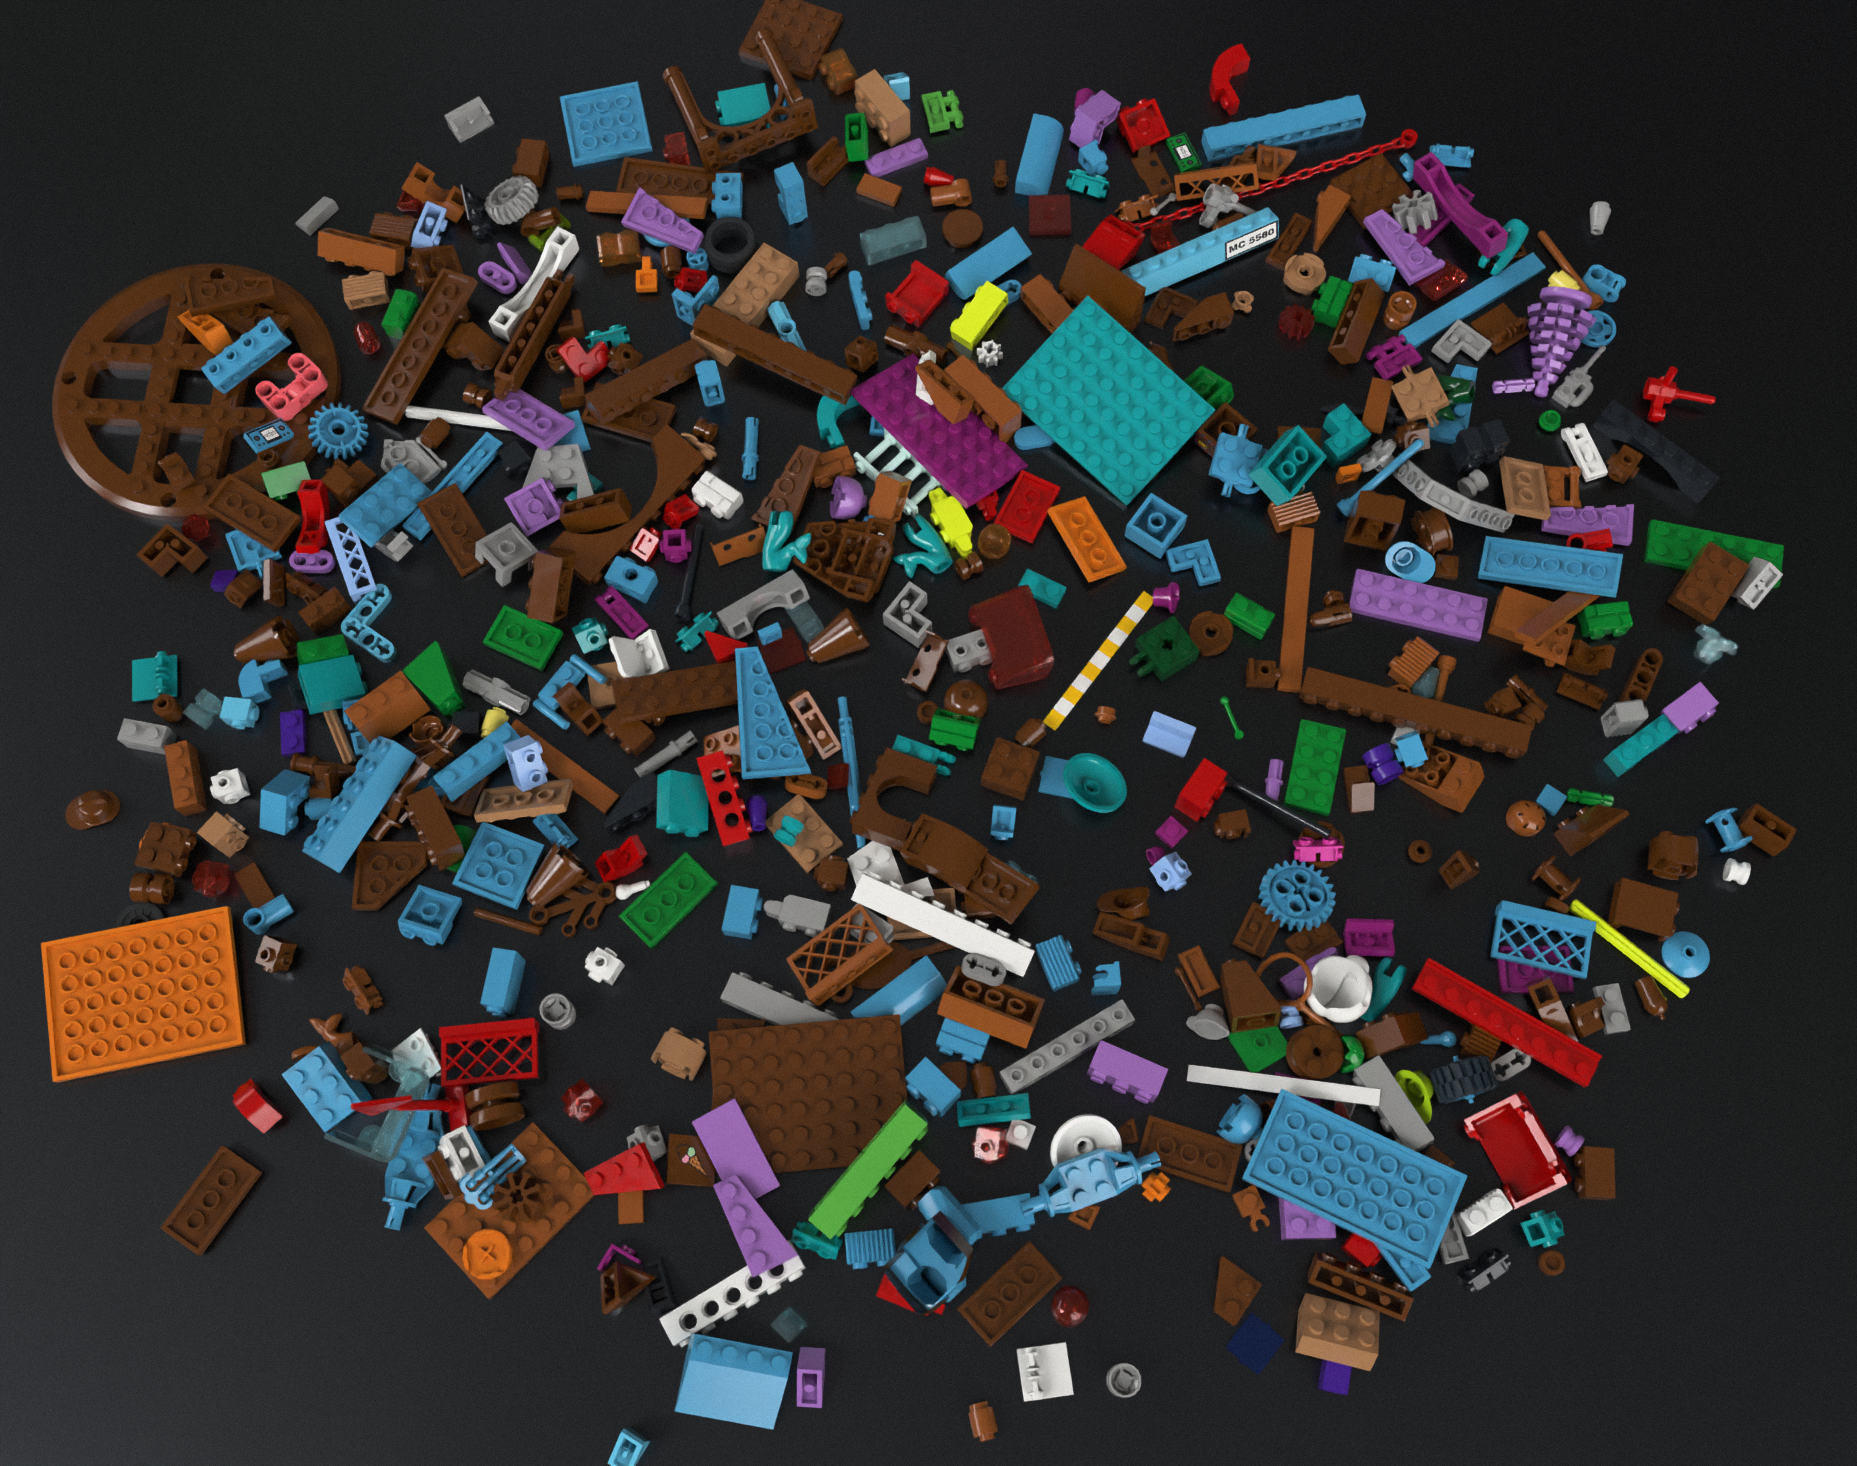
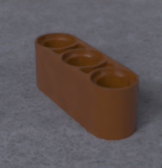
M1649 648L1636 660L1619 702L1631 701L1629 696H1633L1636 700L1641 699L1643 703L1646 701L1663 662V656L1659 650ZM1646 659L1651 660L1652 664H1649ZM1638 677L1642 678L1645 683H1641Z

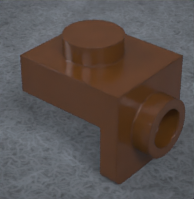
M246 569L229 583L224 595L231 603L241 608L247 599L263 586V583Z

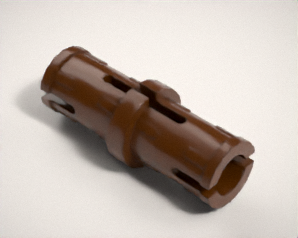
M1517 674L1506 683L1520 697L1519 700L1522 703H1533L1543 712L1549 707L1535 693L1536 690L1533 687L1530 689Z

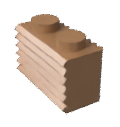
M372 271L368 275H351L346 279H342L344 300L350 310L391 302L388 280L384 272Z

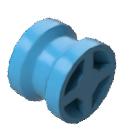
M698 248L695 254L687 253L689 268L703 271L708 270L709 262L704 249Z

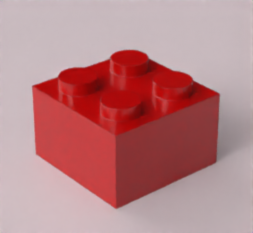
M1204 758L1180 792L1174 807L1198 822L1201 816L1206 818L1215 802L1214 799L1218 800L1225 790L1224 788L1228 783L1225 781L1228 773Z

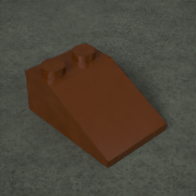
M1598 804L1591 809L1586 806L1576 813L1578 817L1572 821L1570 818H1567L1559 823L1557 826L1560 829L1554 833V836L1571 857L1608 833L1626 818L1629 812Z

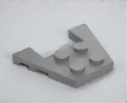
M578 444L551 446L546 451L537 448L523 488L545 477L546 480L550 479L555 488L577 486V499L595 495L593 484L587 472L588 468L583 452Z

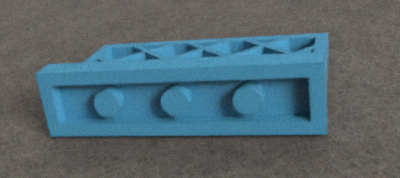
M1504 900L1496 906L1495 915L1497 917L1491 950L1492 958L1577 978H1587L1592 934L1596 929L1595 921ZM1502 920L1512 921L1517 929L1507 934L1502 927ZM1527 925L1535 926L1540 934L1530 939L1523 928ZM1551 930L1558 931L1564 940L1554 945L1547 933ZM1518 931L1527 942L1519 948L1510 938L1511 935ZM1574 936L1585 938L1584 947L1577 950L1570 939ZM1540 937H1543L1550 947L1543 953H1540L1533 943ZM1506 940L1513 951L1509 954L1498 952L1499 943ZM1564 942L1567 943L1574 953L1566 959L1556 948ZM1527 945L1531 947L1537 956L1532 960L1525 959L1520 952ZM1553 951L1560 962L1556 965H1551L1543 956ZM1576 956L1582 964L1581 971L1573 970L1567 961Z

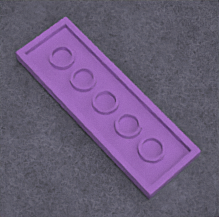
M1357 569L1349 606L1352 613L1479 642L1488 599Z

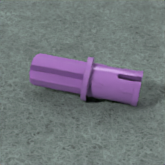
M1271 759L1268 778L1265 779V795L1278 801L1280 786L1283 785L1281 778L1284 762L1279 759Z

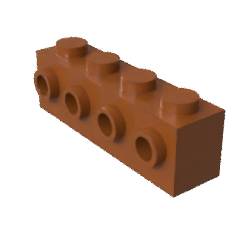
M328 227L318 231L317 256L325 257V260L330 262L341 261L345 262L347 266L355 267L358 265L364 267V270L367 271L378 270L383 271L385 275L395 276L396 273L404 270L405 246Z

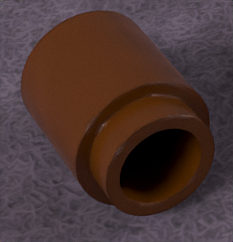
M667 246L660 252L662 271L667 278L675 279V276L679 275L683 268L681 251L674 246Z
M440 417L432 419L419 434L420 442L428 449H436L449 434L450 425Z
M162 694L154 700V712L165 721L176 722L183 716L182 705L171 695Z
M1030 718L1016 732V736L1013 739L1018 745L1032 749L1047 734L1045 731L1047 727L1039 718Z
M987 1062L973 1065L974 1069L969 1072L973 1092L977 1094V1099L996 1096L995 1090L997 1085L993 1066H988Z

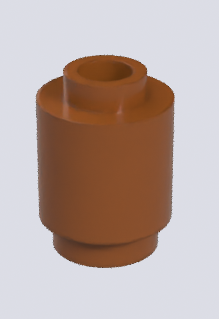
M988 1401L970 1405V1413L968 1415L974 1438L979 1437L980 1442L994 1439V1433L999 1431L993 1407L989 1406Z

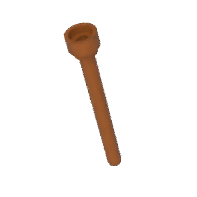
M1543 230L1539 231L1537 234L1538 238L1564 272L1578 282L1577 285L1581 287L1579 291L1585 292L1592 297V304L1587 309L1592 311L1600 307L1604 302L1601 296L1590 291L1546 232Z
M1441 655L1438 658L1437 667L1440 674L1434 696L1436 701L1443 702L1448 676L1455 669L1457 660L1451 656ZM1426 734L1424 742L1433 745L1435 734Z

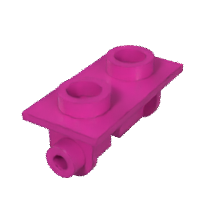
M1302 837L1299 840L1293 841L1295 848L1298 849L1294 850V859L1299 860V862L1316 861V853H1320V861H1337L1342 859V850L1339 848H1343V845L1335 837H1329L1328 839L1324 837L1323 840Z

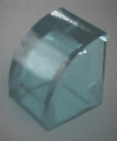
M791 1307L782 1312L771 1324L788 1343H791L808 1325Z

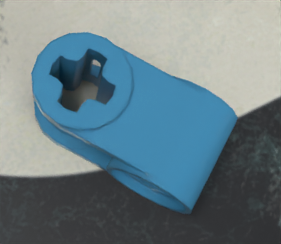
M1598 264L1592 265L1582 278L1591 292L1599 294L1607 302L1617 301L1620 289L1626 285V280L1623 276L1615 274Z

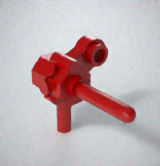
M1671 366L1666 375L1661 376L1659 379L1648 377L1643 390V398L1651 401L1648 421L1656 423L1663 421L1665 418L1666 409L1663 408V403L1671 404L1672 400L1680 398L1714 404L1716 398L1712 395L1680 390L1679 387H1676L1677 382L1672 380L1678 369L1674 366Z

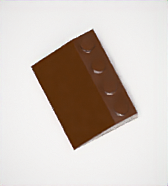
M1075 244L1059 283L1058 294L1061 293L1065 297L1066 303H1070L1075 307H1078L1089 296L1131 333L1141 320L1146 288L1083 247Z

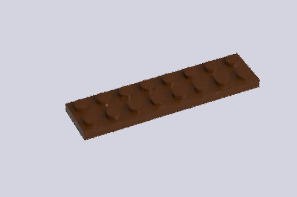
M445 268L441 269L364 403L362 410L365 413L398 425L477 286L478 281L475 278Z

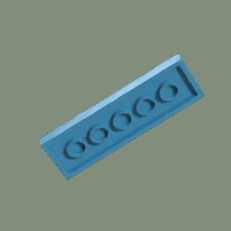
M1486 536L1478 579L1616 598L1623 554Z

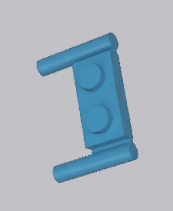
M573 654L570 657V661H565L538 694L539 699L533 702V706L566 730L570 726V722L555 712L560 705L552 696L568 682H571L576 687L586 673L601 685L607 681V677L579 656Z

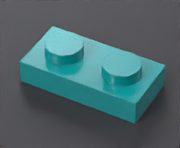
M1027 569L1017 590L1057 608L1067 587Z

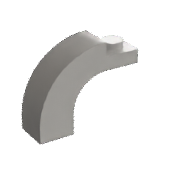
M391 530L374 545L379 551L396 562L413 547L407 540L408 536L402 531L397 533L394 530Z

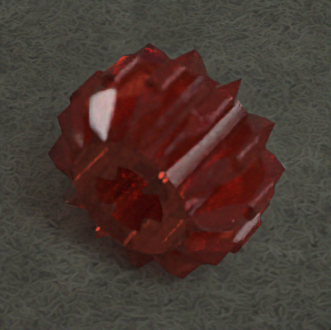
M1296 303L1292 307L1287 305L1279 316L1278 326L1282 328V334L1288 333L1289 339L1292 336H1295L1297 340L1301 336L1306 338L1314 327L1315 316L1311 315V309L1305 310L1304 304L1301 307H1298Z

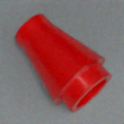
M934 166L932 168L927 167L923 183L931 187L951 185L954 175H950Z

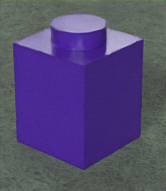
M1322 1359L1318 1389L1348 1395L1352 1367Z

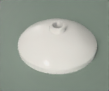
M1084 1114L1073 1117L1058 1129L1052 1140L1050 1150L1052 1164L1055 1167L1056 1164L1100 1148L1122 1152L1120 1135L1116 1128L1101 1116ZM1081 1141H1084V1145L1081 1146V1147H1078V1144H1079Z

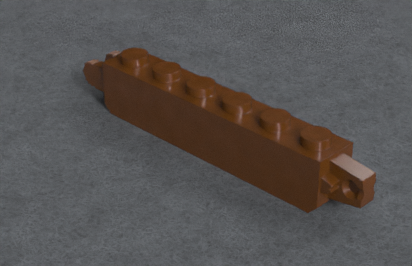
M557 269L553 277H546L495 368L494 377L496 381L494 385L496 388L494 395L496 399L504 402L510 392L518 393L571 296L570 290L575 281L573 274L569 273L566 279L562 281L563 272Z

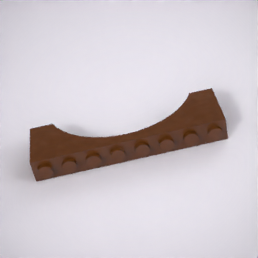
M668 424L652 438L651 446L657 463V482L644 508L633 519L616 529L599 534H576L563 531L549 546L576 552L573 573L588 586L593 582L596 584L604 576L602 572L607 567L610 568L616 556L622 551L626 553L633 544L632 540L638 536L641 529L648 528L646 525L651 520L655 522L662 514L660 510L667 503L677 498L675 495L679 490L683 492L690 485L691 481L689 480L694 474L698 476L705 468L704 462L706 458Z

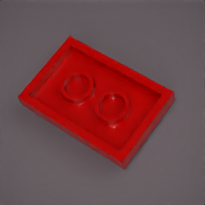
M1021 470L993 526L1033 544L1048 515L1047 511L1053 506L1061 487Z

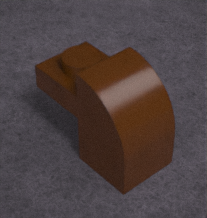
M1581 639L1572 640L1564 667L1584 675H1598L1599 670L1611 668L1616 648L1610 644L1591 647Z
M568 682L552 696L560 705L562 711L587 736L602 723L603 719L598 712L582 697L571 682Z

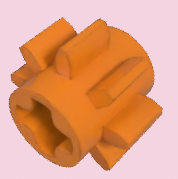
M1152 1171L1141 1184L1145 1189L1142 1194L1150 1202L1154 1198L1160 1202L1171 1190V1187L1167 1185L1170 1179L1162 1172L1156 1175Z

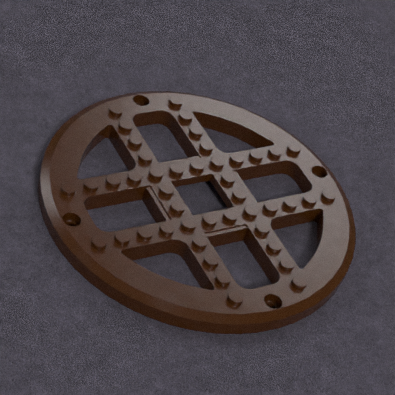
M197 264L169 269L142 279L117 293L84 323L68 346L60 363L53 391L52 413L57 439L65 458L76 474L95 493L122 510L153 520L194 522L215 519V516L206 512L202 507L225 479L224 474L232 439L239 434H244L279 419L267 408L243 407L249 377L296 379L295 374L288 365L289 358L295 353L279 352L227 393L223 394L214 387L210 405L173 403L180 369L202 371L201 368L206 365L208 360L218 356L209 351L204 345L190 344L192 333L178 319L179 315L189 310L183 277H192V279H201V277H211L212 279H223V277H233V279L272 277L277 299L257 303L255 306L273 310L276 314L282 316L285 314L292 318L293 321L288 328L295 335L302 350L301 353L321 370L328 382V386L325 391L321 392L292 419L284 421L292 430L294 436L290 440L271 447L280 456L279 463L275 467L270 469L263 468L256 460L231 475L268 497L260 473L305 461L306 466L319 448V446L313 447L312 442L314 440L309 439V434L312 432L308 431V426L313 425L310 423V418L315 417V411L322 413V406L330 409L329 405L331 402L335 408L338 407L341 389L340 363L333 338L314 307L299 292L274 276L255 269L229 264ZM169 305L163 336L158 343L152 345L115 343L139 320ZM227 327L226 330L235 343L240 339L241 335ZM103 369L150 371L144 401L91 398L97 373ZM92 425L141 428L131 474L125 473L107 459L96 441L91 429ZM170 433L204 435L194 477L196 482L179 491H176L172 484L159 483L162 468L158 461L165 458ZM172 502H175L173 506L169 507Z

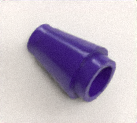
M759 795L749 797L745 804L754 831H761L766 827L768 803L764 797Z

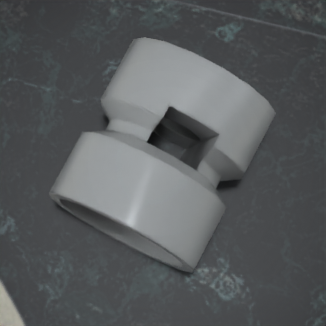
M557 993L550 994L540 1004L539 1009L542 1019L554 1029H566L574 1023L576 1009L563 995Z
M1116 1364L1108 1371L1106 1384L1109 1391L1114 1395L1122 1398L1131 1397L1140 1389L1141 1375L1131 1364Z

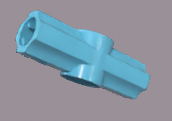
M776 301L771 303L767 311L776 328L779 339L785 342H792L798 348L807 351L798 334L796 324L791 319L784 302Z

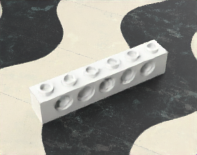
M789 1240L788 1243H789V1244L792 1246V1248L796 1251V1249H795V1247L793 1246L792 1242ZM800 1256L783 1263L784 1271L780 1276H773L771 1270L760 1274L762 1285L758 1289L754 1290L750 1287L752 1275L747 1265L661 1317L659 1320L672 1345H680L681 1348L687 1346L691 1333L698 1334L702 1331L704 1335L716 1328L715 1323L722 1318L725 1321L730 1320L738 1314L737 1309L744 1305L747 1308L753 1306L760 1301L758 1298L765 1292L770 1295L781 1288L780 1283L789 1279L792 1282L802 1276L801 1270L806 1267ZM738 1288L741 1293L740 1299L732 1303L728 1299V1293L731 1289ZM712 1301L717 1302L719 1305V1310L714 1316H710L706 1310L707 1305ZM693 1314L697 1318V1324L694 1328L688 1329L685 1326V1319L688 1315Z

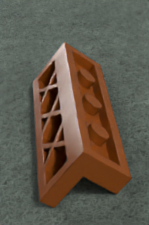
M1258 161L1176 173L1174 180L1177 201L1204 197L1205 191L1198 187L1203 180H1209L1213 184L1221 186L1219 184L1223 177L1228 176L1235 181L1231 187L1234 193L1259 189ZM1253 173L1254 185L1245 186L1239 181L1244 174ZM1188 182L1194 187L1190 194L1181 195L1180 183Z

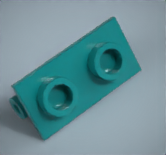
M1080 169L1069 171L1072 179L1068 178L1066 186L1070 190L1083 193L1085 186L1089 187L1087 195L1099 199L1106 197L1107 190L1104 188H1109L1110 185L1105 177L1099 175L1091 177L1087 175V172Z
M621 324L609 327V331L601 332V330L589 332V336L585 337L587 342L591 341V344H588L589 350L599 341H603L607 348L608 341H611L612 347H617L620 342H631L629 335L624 334L627 331L626 326L622 327Z
M711 611L707 614L704 612L700 613L693 619L695 624L692 627L688 628L685 626L677 633L679 638L675 642L681 640L682 644L680 646L685 652L693 650L702 641L697 635L699 632L705 637L704 633L706 630L713 632L717 629L719 622L714 617L712 619L709 618V615L712 614Z
M798 1221L795 1229H793L791 1242L801 1249L815 1251L823 1258L836 1260L843 1239L836 1235L829 1239L824 1233L819 1237L817 1236L819 1229L806 1221H803V1223Z

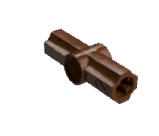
M894 325L889 326L886 331L884 342L903 350L906 356L914 354L920 359L922 355L931 350L936 354V365L941 367L946 361L948 349L930 342L924 334L920 332L910 333Z

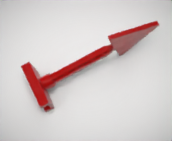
M469 1085L444 1087L446 1098L443 1100H412V1095L351 1104L352 1110L369 1116H374L390 1109L398 1111L443 1110L448 1112L451 1131L464 1125L465 1127L470 1126L469 1117L473 1114V1110L467 1108L465 1100L466 1094L470 1092Z

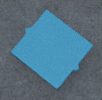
M1045 757L1043 771L1040 772L1041 781L1038 792L1073 799L1067 791L1063 780V770L1069 760Z

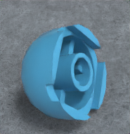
M1245 1094L1238 1098L1242 1101L1238 1106L1234 1103L1230 1106L1218 1125L1222 1130H1217V1133L1234 1144L1247 1143L1251 1139L1256 1140L1263 1131V1128L1260 1127L1263 1122V1113L1257 1103Z

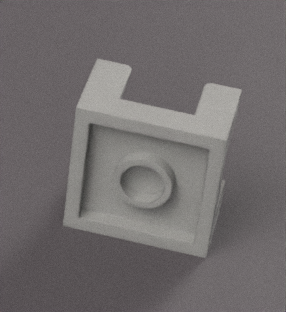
M511 522L477 541L475 558L481 564L484 563V557L496 569V581L503 587L511 582L512 571L528 563V570L534 569L532 567V560L536 552L539 551Z

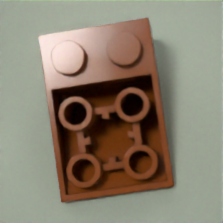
M1421 741L1424 750H1427L1428 760H1425L1423 765L1416 768L1406 767L1404 763L1402 767L1404 772L1398 778L1439 804L1463 813L1485 778L1481 764Z

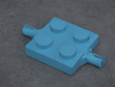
M1240 424L1237 436L1223 432L1219 434L1208 475L1219 478L1224 482L1222 496L1230 497L1233 485H1240L1246 488L1252 486L1253 480L1248 474L1258 463L1262 445L1246 439L1248 425Z
M238 530L225 534L240 573L246 569L248 571L257 569L260 579H264V560L272 559L275 561L282 558L280 549L275 554Z

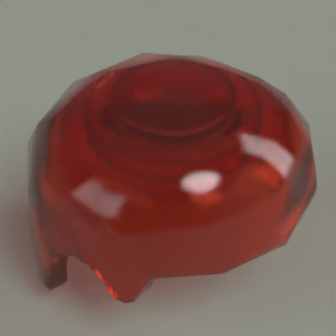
M1076 1286L1062 1287L1055 1293L1051 1304V1313L1055 1321L1063 1327L1073 1328L1081 1324L1089 1310V1301L1085 1292Z

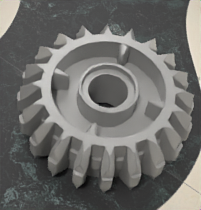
M512 176L511 179H506L503 183L494 187V190L489 193L490 196L486 198L484 205L487 214L497 224L505 225L511 224L513 221L517 222L525 214H529L530 209H533L535 207L534 204L538 202L539 194L537 193L536 186L526 176Z

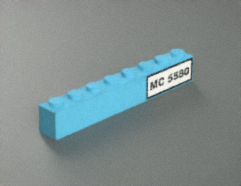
M1267 207L1128 267L1121 272L1146 288L1145 296L1163 287L1170 286L1278 239L1279 218Z

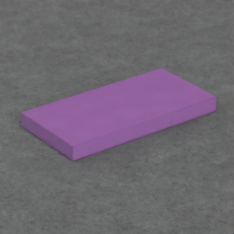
M519 389L518 393L510 392L504 402L494 398L482 407L484 414L544 451L548 450L575 427L574 421Z
M736 1098L692 1121L722 1181L736 1174L754 1199L780 1186Z

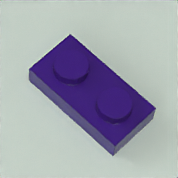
M303 710L281 712V755L283 757H291L295 752L306 755L305 712Z

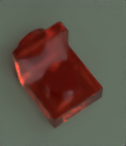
M403 190L396 207L400 211L416 210L421 215L425 203Z

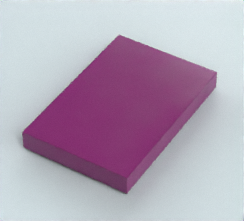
M1510 946L1498 947V952L1509 954L1513 951ZM1530 946L1520 950L1525 959L1532 960L1537 957ZM1536 946L1540 953L1550 948L1549 946ZM1569 946L1556 947L1564 959L1570 956ZM1553 951L1543 956L1551 965H1556L1560 962ZM1498 959L1501 994H1529L1525 984L1546 975L1550 977L1557 994L1574 993L1572 976ZM1570 959V960L1567 961V963H1568V964L1570 965V967H1571V959Z

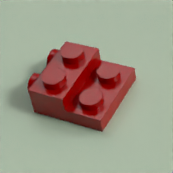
M1145 98L1137 102L1135 107L1130 108L1126 106L1118 111L1119 114L1115 120L1122 136H1126L1133 153L1138 152L1141 147L1149 144L1150 146L1171 136L1155 98L1149 101Z

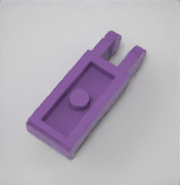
M1331 947L1319 955H1314L1305 962L1312 972L1319 960L1328 956L1338 955V951L1336 948ZM1301 965L1280 978V983L1290 1000H1295L1304 994L1306 974Z

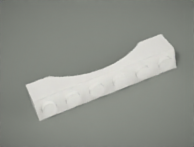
M557 226L547 240L539 263L528 282L511 300L500 305L489 320L494 335L510 343L546 277H553L557 269L563 272L578 252L579 246L574 234Z

